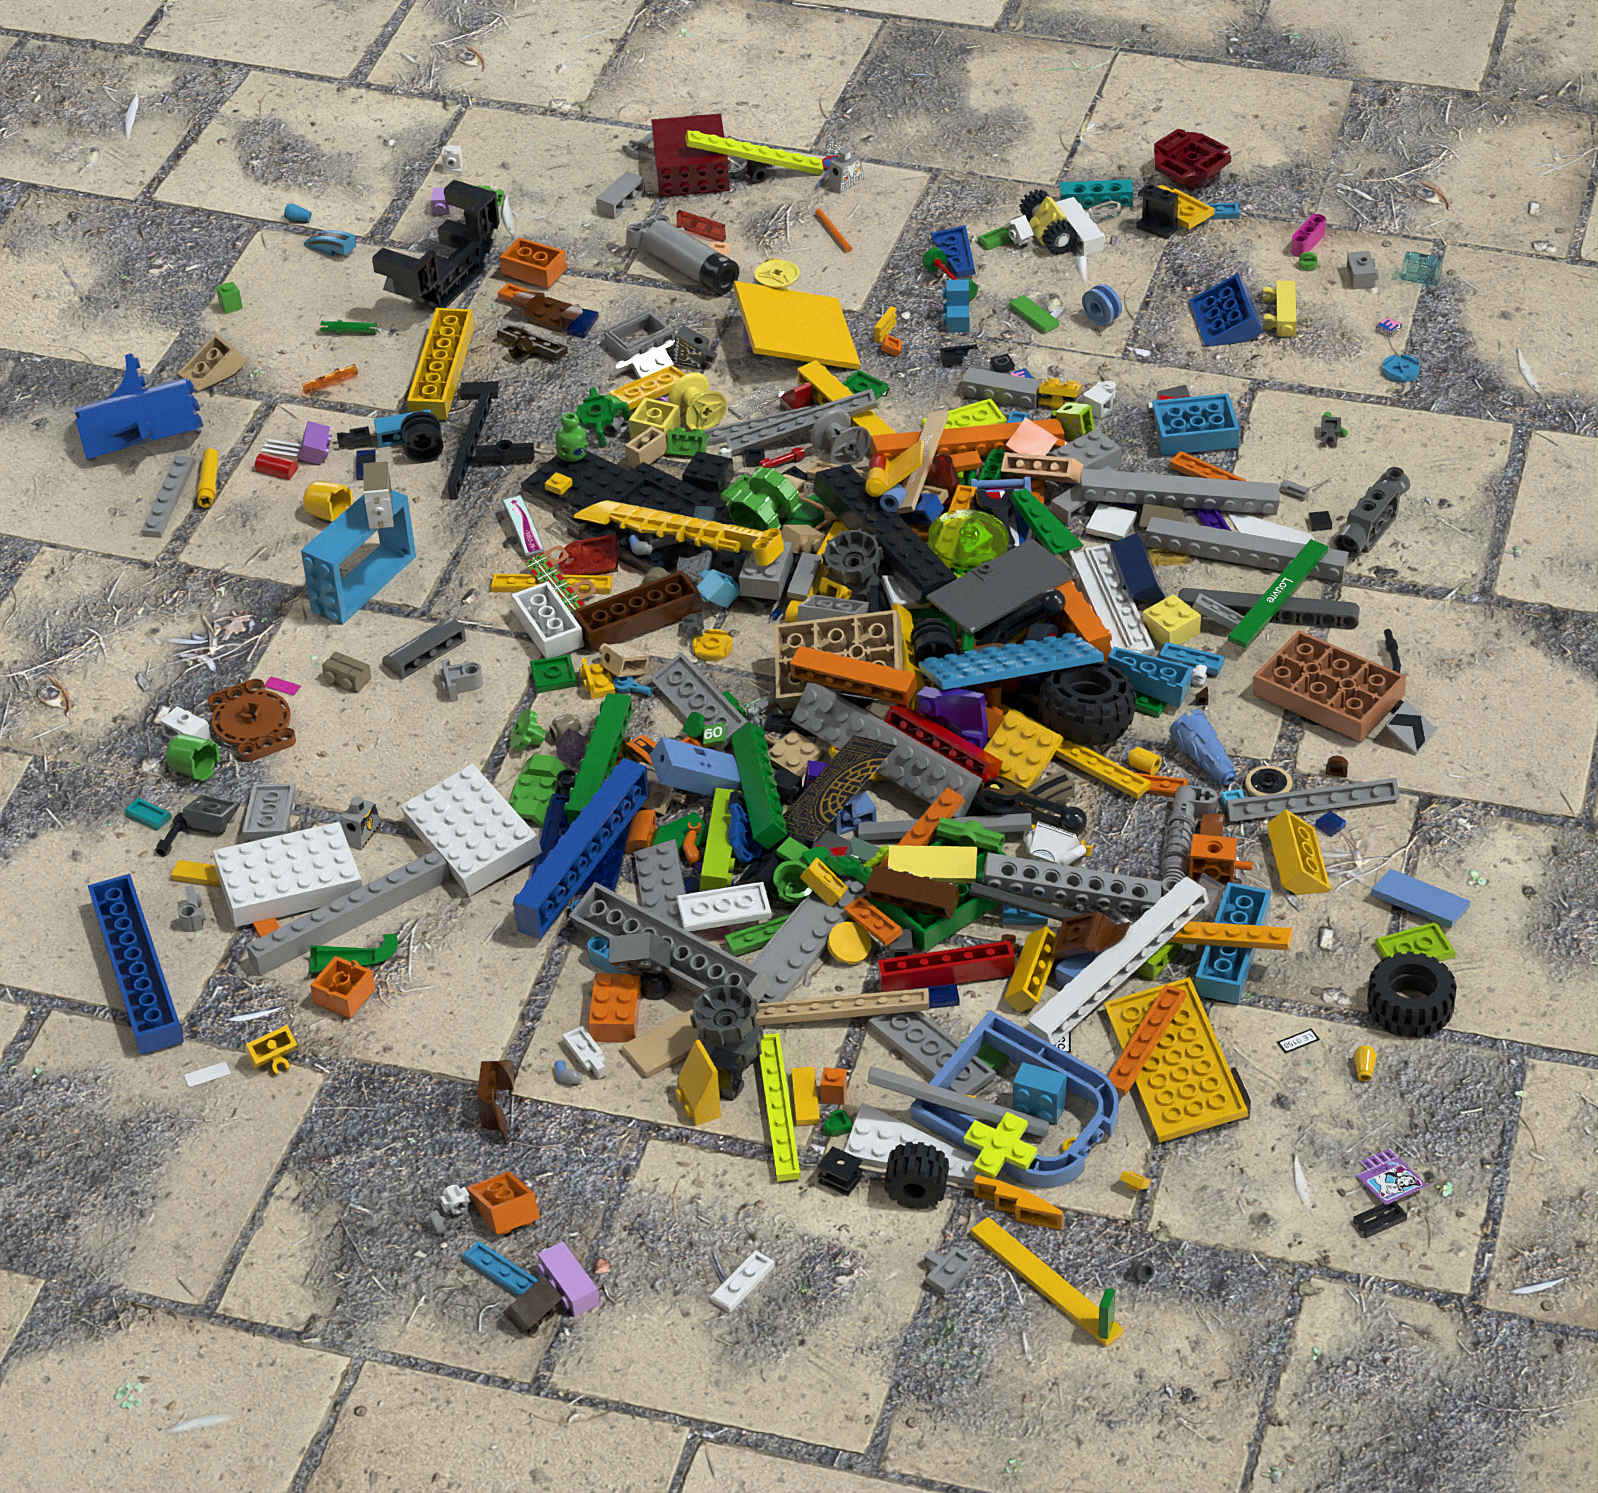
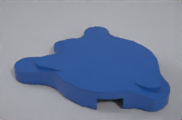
M734 803L729 807L731 823L728 836L737 858L741 863L746 864L760 857L764 846L753 838L749 815L744 813L739 804Z

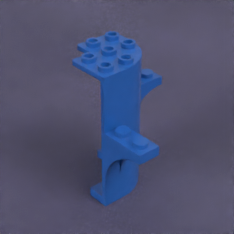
M132 353L125 355L126 371L119 388L104 400L75 407L77 427L86 459L90 461L96 459L97 456L196 430L197 433L202 432L201 427H204L201 416L197 412L200 411L198 400L192 395L195 392L193 382L185 377L143 389L146 383L143 375H139L138 369L141 368L138 357H134Z

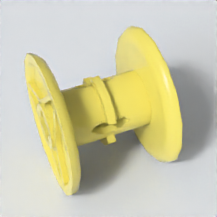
M770 260L759 265L754 275L755 279L764 286L792 290L787 287L797 281L800 276V270L792 262Z
M689 373L682 376L672 386L668 395V403L679 405L680 413H686V424L691 430L713 428L724 417L727 409V400L724 395L717 391H709V381L701 373Z

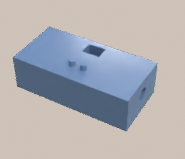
M661 737L649 755L660 784L712 797L715 795L716 788L739 791L742 787L738 766L734 756L731 754Z

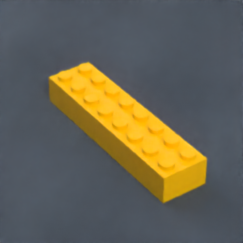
M435 309L407 399L409 413L430 409L431 414L435 415L438 420H447L475 328L472 309Z

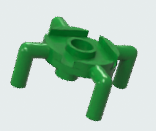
M592 387L589 389L590 396L583 400L584 403L581 406L578 405L577 412L573 413L578 416L579 422L585 429L595 428L599 446L604 448L607 446L603 426H609L614 422L613 418L618 410H622L625 421H629L631 414L627 402L613 403L610 398L606 399L603 395H598L596 389Z

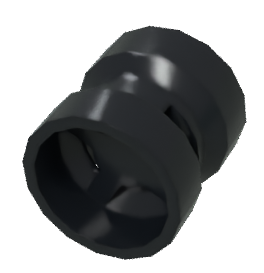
M565 769L557 774L558 792L564 799H569L570 789L575 786L576 772L572 769Z

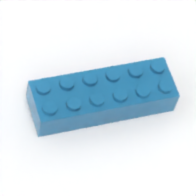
M1228 882L1214 923L1265 926L1270 911L1271 891ZM1206 945L1195 977V989L1198 996L1239 1004L1257 948Z

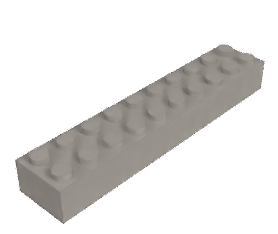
M807 683L791 721L840 750L853 735L897 745L876 771L930 804H933L947 787L964 797L965 803L953 815L954 817H965L982 781L980 777L821 684Z
M594 882L569 915L576 928L591 937L601 936L610 940L612 936L651 932L670 943V969L662 970V973L670 980L699 996L706 991V987L712 988L725 985L728 982L729 985L741 988L747 987L752 998L757 999L759 1003L771 986L763 971Z

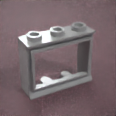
M647 309L604 330L605 345L624 362L630 360L632 353L639 350L640 355L646 353L648 345L654 343L656 348L662 346L663 338L667 341L675 340V329L667 326L651 312V309ZM648 326L656 331V333L630 345H626L621 340Z

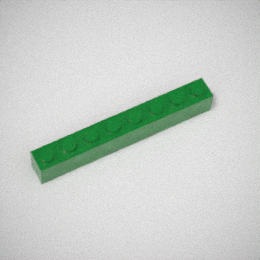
M607 693L605 700L600 703V714L596 715L595 729H592L590 732V743L586 744L585 757L580 760V771L576 773L574 779L575 786L570 789L569 803H565L564 815L567 816L568 825L578 818L581 810L591 801L593 794L598 792L602 787L603 781L608 779L612 773L633 712L631 695Z
M749 721L735 732L731 739L753 838L769 850L787 835L786 821L783 818V808L780 805V796L776 788L777 783L773 776L774 770L771 767V757L768 754V745L765 742V732L760 726H755Z

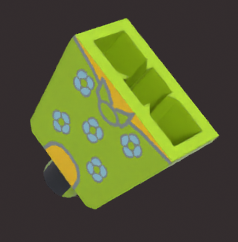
M1068 402L1051 413L1050 419L1058 418L1065 433L1064 437L1072 441L1095 430L1091 405Z

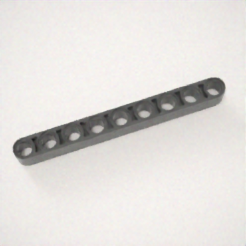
M1183 588L1179 591L1178 598L1192 608L1197 596L1201 593L1245 617L1263 594ZM1289 597L1269 622L1354 629L1359 624L1360 607L1353 602Z

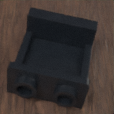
M1145 184L1138 192V196L1143 197L1142 218L1137 222L1136 228L1169 239L1177 231L1178 194L1155 187L1154 185Z

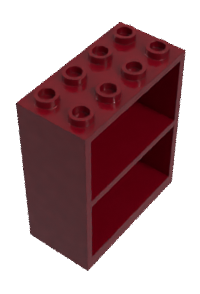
M721 113L651 119L659 197L730 191L727 155L689 147L686 144L685 137L687 130L725 138Z

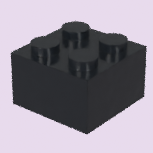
M696 451L682 474V480L720 499V494L727 489L734 478L733 459Z

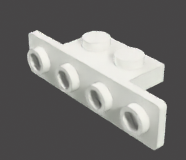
M668 340L658 348L652 347L642 355L638 353L628 361H619L614 365L611 373L614 377L633 369L640 379L667 366L674 365L668 353L673 351L674 341Z

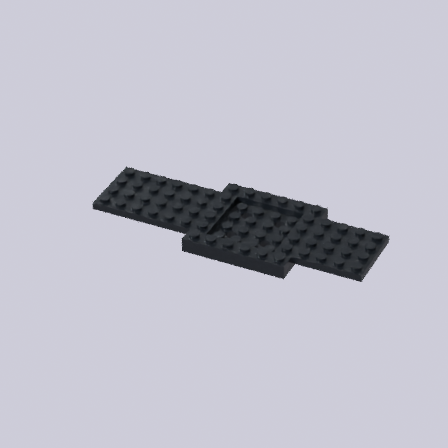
M587 451L584 458L576 462L564 461L556 455L521 483L522 490L572 515L591 505L608 500L743 527L731 521L728 507L725 506L727 502L645 462L640 463L632 471H628ZM555 473L572 478L573 485L562 495L545 489V482ZM572 518L567 523L569 536L645 574L653 567H661L667 572L671 571L675 566L681 569L683 558L694 559L709 551H713V561L708 571L714 569L731 576L740 586L739 576L748 553L747 550L739 549L738 553L726 550L716 551L708 545L696 546L695 540L690 539L655 548L650 555H638L632 552L629 537L637 535L639 541L649 544L646 533H639L629 527L621 529V524L615 521H610L604 525ZM793 552V563L782 595L788 590L801 555ZM687 568L682 569L702 580L704 579L699 575V571L694 572L692 569L690 571ZM738 595V598L762 610H765L776 601L775 599Z

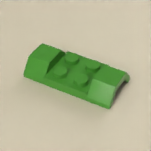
M532 755L525 762L521 774L519 773L509 801L510 806L521 818L532 819L541 828L546 829L558 794L557 774L565 770L566 766L555 756Z

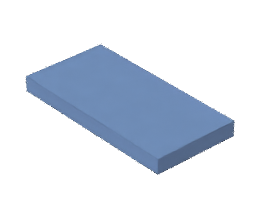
M1390 869L1371 890V895L1449 928L1469 909L1471 903L1467 899L1393 869Z

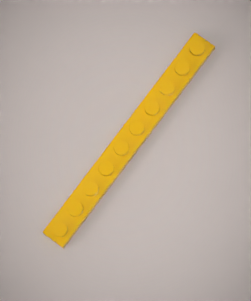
M1002 703L996 706L1004 711L1003 716H1006L1009 710L1046 728L1045 725ZM1063 740L1054 754L1137 800L1151 787L1149 780L1082 745L1073 744L1071 741Z

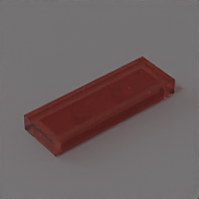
M682 210L676 212L677 228L683 227L686 231L720 242L726 240L725 224Z

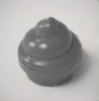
M1144 1257L1138 1258L1131 1264V1275L1136 1281L1146 1282L1153 1277L1155 1270L1153 1263L1149 1259Z

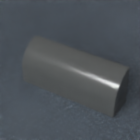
M449 617L384 656L382 664L403 680L466 641L464 625L456 619Z

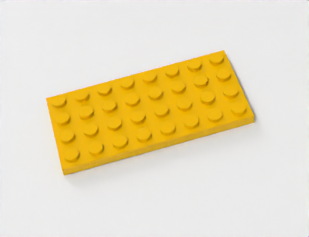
M1190 977L1166 984L1185 990L1187 997L1135 1080V1085L1159 1143L1248 1116L1247 1107ZM1164 985L1104 1002L1105 1011L1122 1053Z

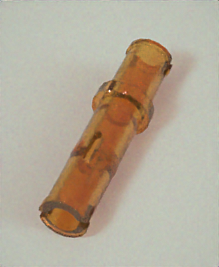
M355 364L342 369L337 368L334 369V372L305 383L303 382L302 387L305 394H309L331 384L342 383L347 378L357 376L358 370Z

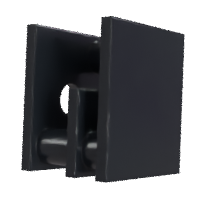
M832 1146L817 1165V1168L821 1169L818 1174L820 1178L818 1183L849 1196L863 1178L861 1174L863 1169L859 1168L863 1160ZM838 1161H843L844 1164L841 1165V1164H838L837 1162H838Z

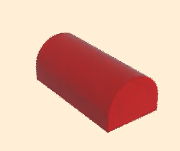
M259 453L255 460L256 472L290 480L298 470V463L296 461L265 453Z

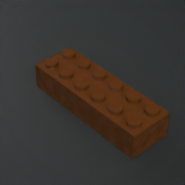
M682 570L573 610V617L582 628L583 641L591 652L599 650L600 646L604 643L608 645L616 644L678 621L689 614L702 612L700 592Z

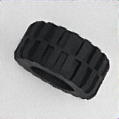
M1407 951V954L1399 952L1395 953L1393 957L1388 956L1382 962L1377 963L1374 970L1371 971L1367 995L1368 1010L1372 1018L1379 1022L1382 1028L1385 1030L1388 1028L1395 1035L1398 1033L1403 1034V1037L1416 1035L1417 1038L1423 1037L1424 1034H1434L1436 1029L1441 1030L1446 1026L1454 1013L1457 985L1453 973L1450 970L1448 971L1449 968L1443 962L1439 963L1437 958L1433 956L1431 958L1427 957L1425 953L1414 954V952ZM1415 990L1424 993L1427 997L1409 999L1398 995L1396 992Z

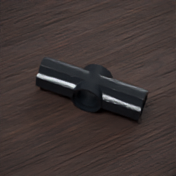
M504 439L498 441L496 445L475 446L477 463L498 461L501 465H510L514 460L535 459L533 442L512 443L510 440Z

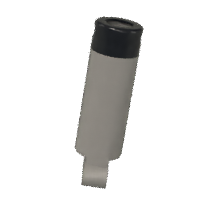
M655 215L627 226L626 245L628 247L645 248L648 253L718 294L729 292L733 288L734 281H737L740 271L737 262L685 233L683 227L677 228L669 223L670 219L666 215Z

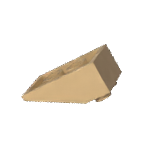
M215 333L178 374L182 378L190 379L193 382L194 388L200 391L234 375L246 362V359L221 336Z

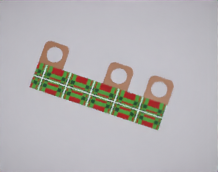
M560 545L525 561L524 563L541 584L549 581L572 615L573 610L586 606L582 599L597 591L596 587L588 579L570 586L553 566L569 557L568 553ZM554 550L563 552V556L560 559H552L550 554ZM582 584L591 586L590 592L586 594L580 593L578 588Z

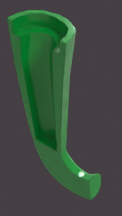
M397 933L383 934L384 942L378 948L310 945L309 975L321 973L335 956L350 962L355 960L362 967L383 963L390 959L397 950Z

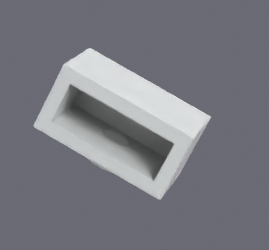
M178 706L160 720L163 735L171 740L180 734H190L205 739L211 738L209 724L206 720L200 719Z

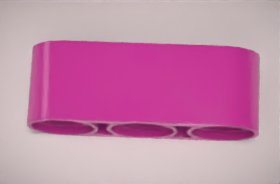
M1311 215L1293 234L1292 255L1300 257L1302 253L1310 252L1324 237L1326 217L1324 215Z

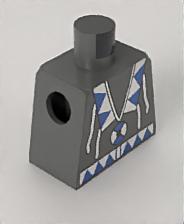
M683 325L675 335L672 362L700 369L705 361L713 364L717 353L708 350L709 339Z

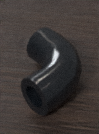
M747 159L746 171L749 177L755 183L764 182L768 177V171L764 166L769 164Z

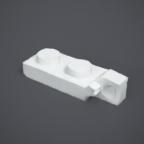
M583 1026L562 1035L565 1044L587 1071L592 1069L598 1079L607 1075L605 1073L606 1067L604 1063H606L604 1053Z

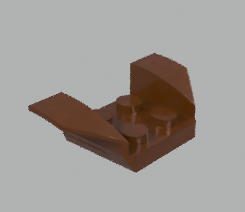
M520 292L511 299L512 302L524 306V315L528 323L559 333L570 321H574L583 314L579 304L572 305L554 298L545 297V294L542 292Z
M1099 911L1065 918L1061 924L1051 955L1060 962L1065 957L1091 952L1092 950L1099 953L1121 941L1125 937L1131 923L1126 922L1115 925L1105 914L1103 915Z
M510 1059L481 1061L477 1091L481 1127L488 1130H500L504 1144L507 1145L508 1123L504 1113L494 1100H498V1090L514 1089L515 1070Z

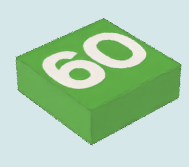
M724 723L704 727L703 744L706 748L726 744V726Z

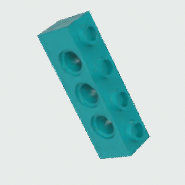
M1132 179L1060 182V201L1074 197L1082 205L1083 209L1133 207Z

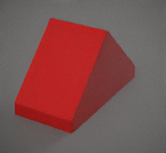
M808 382L781 395L782 399L792 410L812 406L811 383Z

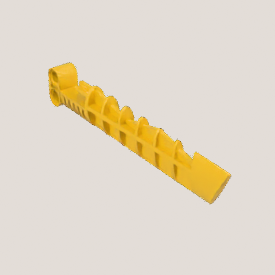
M608 500L591 505L574 515V518L604 525L610 521H615L621 524V529L629 527L639 533H655L660 538L668 534L676 535L677 542L691 539L695 540L696 546L708 545L716 551L726 550L736 553L740 551L739 549L752 551L755 562L759 566L771 564L784 551L781 531L777 528L759 531Z

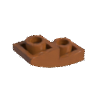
M1203 814L1200 835L1223 837L1224 814Z

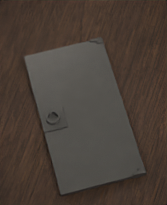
M1030 539L926 595V599L971 635L1031 602L1034 598L1040 597L1046 590L1054 589L1077 577V572L1064 564L1035 540Z

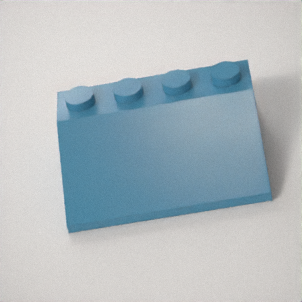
M1229 393L1152 401L1158 443L1162 455L1178 454L1180 451L1192 453L1239 447L1240 428Z

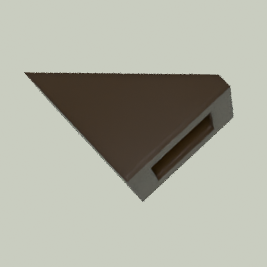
M1208 686L1195 695V706L1208 705Z

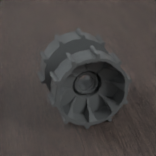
M859 528L858 530L846 532L841 530L840 534L831 540H827L825 552L821 554L823 565H827L829 576H826V578L850 589L852 594L849 600L870 602V585H877L878 589L883 588L881 578L887 575L886 570H883L880 564V560L884 557L882 548L878 547L876 535L871 536Z
M726 982L725 985L712 988L706 987L705 992L697 999L692 1000L693 1014L690 1015L692 1028H696L699 1032L698 1040L700 1039L709 1056L715 1047H719L740 1054L741 1065L748 1067V1063L754 1060L758 1054H762L761 1040L764 1039L762 1026H758L756 1023V1013L759 1012L757 999L752 998L747 987L741 988L729 985Z

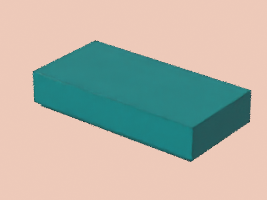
M137 798L124 810L126 816L157 831L172 818L170 812L141 798Z

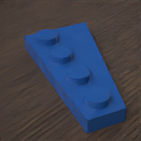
M966 225L930 233L935 245L946 254V261L958 278L976 274Z

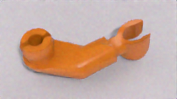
M689 822V832L684 839L682 847L689 865L693 866L694 863L695 867V863L701 859L695 845L696 834L701 831V823L698 822L697 827H692L691 822Z

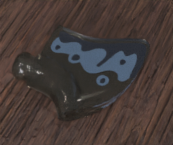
M709 549L693 557H679L676 572L683 570L697 588L704 579L700 573L705 568L708 571L711 570L714 552Z

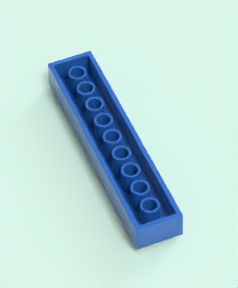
M623 758L619 765L614 767L608 779L603 781L602 787L598 792L593 794L591 801L581 810L578 818L570 824L568 831L559 838L558 844L553 850L549 851L547 858L537 867L531 879L526 881L524 888L519 894L515 895L513 906L519 932L537 939L543 937L649 797L645 765Z
M131 874L88 885L91 902L140 1055L183 1043L180 1023Z

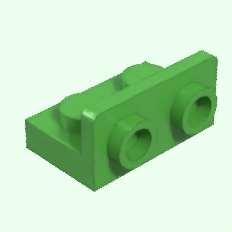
M674 427V431H668L667 454L694 456L696 451L706 453L707 438H709L710 434H705V430L693 429V432H686V428Z

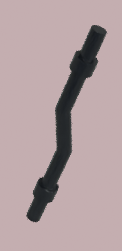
M1391 629L1384 630L1385 647L1391 657L1392 670L1400 673L1401 662L1397 652L1398 644L1396 639L1393 638ZM1402 699L1398 700L1393 707L1394 713L1403 704L1404 701Z

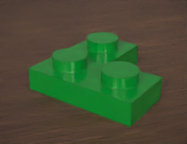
M838 855V857L828 856L825 865L839 875L853 876L864 885L867 884L873 870L870 867L861 865V860L852 855L849 857Z

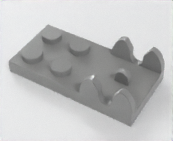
M295 783L253 785L242 831L244 843L250 842V839H265L291 833L290 817L296 793Z

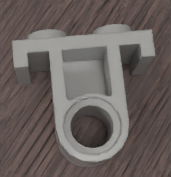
M449 659L441 660L442 669H439L441 681H445L442 683L444 695H449L450 702L458 701L457 694L474 691L482 687L483 677L479 663L466 662L450 665Z

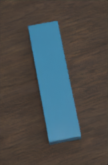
M479 1240L462 1255L463 1261L517 1297H520L538 1281L537 1278Z

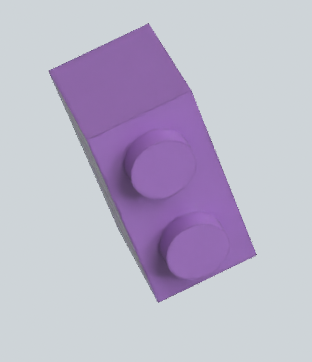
M311 421L307 422L298 459L321 465L323 458L327 459L329 447L326 446L330 445L332 435H329V426Z

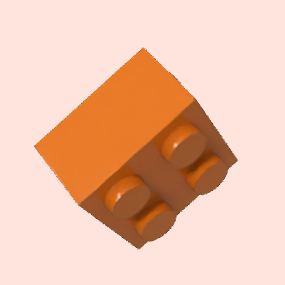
M337 956L331 960L310 985L314 1004L348 1018H352L376 989L372 970L360 966L355 960L350 962Z

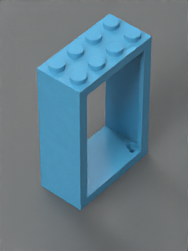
M392 490L394 527L369 529L363 494L301 550L312 612L343 625L416 558L408 496ZM378 530L380 545L341 580L339 565Z

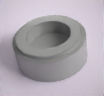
M435 1210L429 1213L435 1233L440 1235L446 1232L438 1211Z

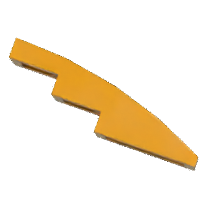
M976 1175L974 1180V1197L995 1201V1209L1015 1213V1221L1062 1230L1063 1211L1046 1200L1008 1183Z

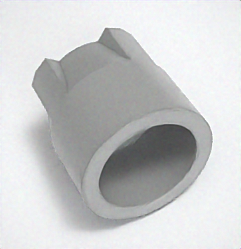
M616 415L611 425L603 426L604 432L609 436H615L623 423V420L616 417Z

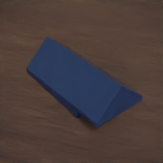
M1135 533L1111 543L1110 549L1121 588L1127 590L1129 598L1160 602L1166 599L1149 552L1139 534Z

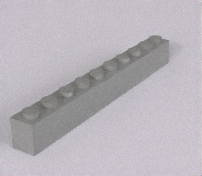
M1083 468L1079 482V499L1275 515H1277L1280 502L1279 484Z
M1151 517L1145 537L1146 547L1277 571H1284L1306 545L1157 517ZM1328 548L1326 555L1308 576L1343 582L1349 552Z
M434 850L247 944L246 948L250 964L262 976L309 952L310 945L321 946L450 880L448 862L437 850Z

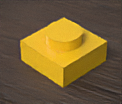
M555 473L545 482V489L562 495L573 485L572 478Z
M1131 1170L1122 1171L1119 1179L1126 1182L1125 1186L1135 1191L1148 1189L1151 1179Z

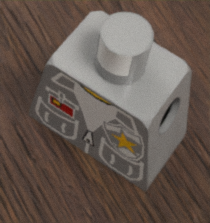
M841 148L840 156L831 160L829 167L828 187L840 194L864 180L861 159L851 153L849 148Z

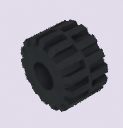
M906 1142L905 1145H897L895 1150L892 1149L889 1153L884 1180L885 1193H889L888 1197L891 1200H897V1204L901 1206L907 1205L913 1209L915 1207L926 1209L928 1205L932 1207L937 1205L938 1201L943 1200L946 1192L949 1160L945 1158V1153L942 1150L937 1151L935 1146L924 1145V1142H918V1144Z

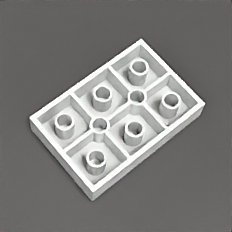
M473 763L400 806L409 827L431 852L437 850L448 862L449 873L468 896L542 853L538 837Z
M340 822L213 850L215 870L235 927L273 917L277 918L321 908L362 887L359 871Z

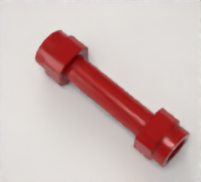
M796 447L791 449V453L771 460L769 458L762 459L759 462V467L771 469L791 460L800 461L805 458L804 449Z

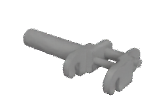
M652 131L639 141L630 140L628 145L622 146V150L628 156L637 159L639 153H635L634 150L648 151L649 148L646 144L653 140Z

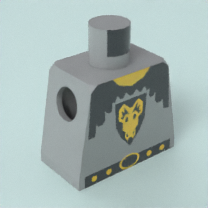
M355 796L350 800L351 805L342 816V830L349 847L362 850L381 826L382 822L375 803L364 800L360 796Z

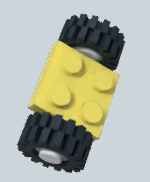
M1034 189V193L1030 191L1028 196L1025 194V200L1021 199L1022 204L1019 205L1021 208L1020 212L1023 216H1026L1032 232L1040 243L1046 246L1052 254L1060 255V252L1065 254V250L1069 252L1071 250L1070 247L1075 246L1073 242L1077 243L1076 238L1078 234L1070 222L1065 220L1067 217L1055 201L1042 189L1039 191Z

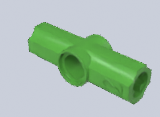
M941 817L938 823L937 835L956 840L962 847L978 846L995 852H1001L1003 848L1005 834L983 829V826L977 821L970 820L965 824Z

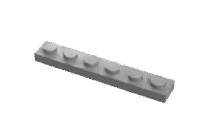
M175 456L142 528L143 536L162 538L195 464L194 457Z

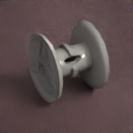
M834 408L825 412L815 422L811 431V442L814 447L820 450L831 449L830 455L833 464L841 466L850 464L853 466L867 453L871 443V435L867 429L861 426L850 428L851 417L848 412L842 408Z

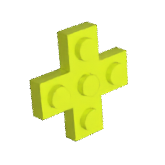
M1006 1112L996 1129L975 1120L964 1136V1143L981 1150L980 1155L973 1164V1170L992 1179H995L1005 1162L1027 1171L1038 1153L1036 1147L1019 1140L1028 1127V1121L1009 1112Z

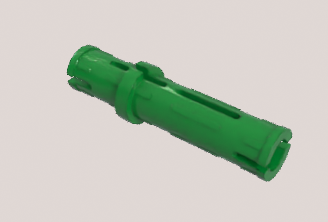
M338 319L337 321L321 320L320 326H328L320 327L321 332L377 334L376 328H369L377 327V322H343Z

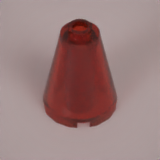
M938 454L932 460L925 485L948 491L949 496L942 504L944 508L950 507L957 485H961L952 458L947 454Z

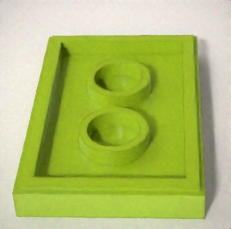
M1437 922L1379 937L1374 942L1383 959L1388 956L1393 957L1395 953L1399 952L1407 954V951L1414 952V954L1425 953L1427 957L1431 958L1433 956L1441 962L1455 958L1456 954Z

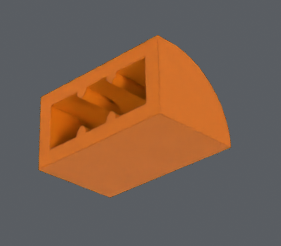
M642 810L634 815L622 853L634 854L635 851L650 846L656 829L655 810Z

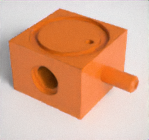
M1193 834L1189 878L1204 888L1225 890L1228 882L1234 883L1236 869L1251 871L1253 863L1236 860L1237 838Z

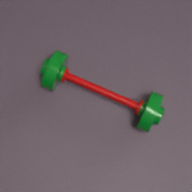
M933 247L924 254L922 264L927 270L934 272L941 269L951 280H958L944 266L946 254L940 248ZM969 279V301H971L977 295L978 286L972 279Z

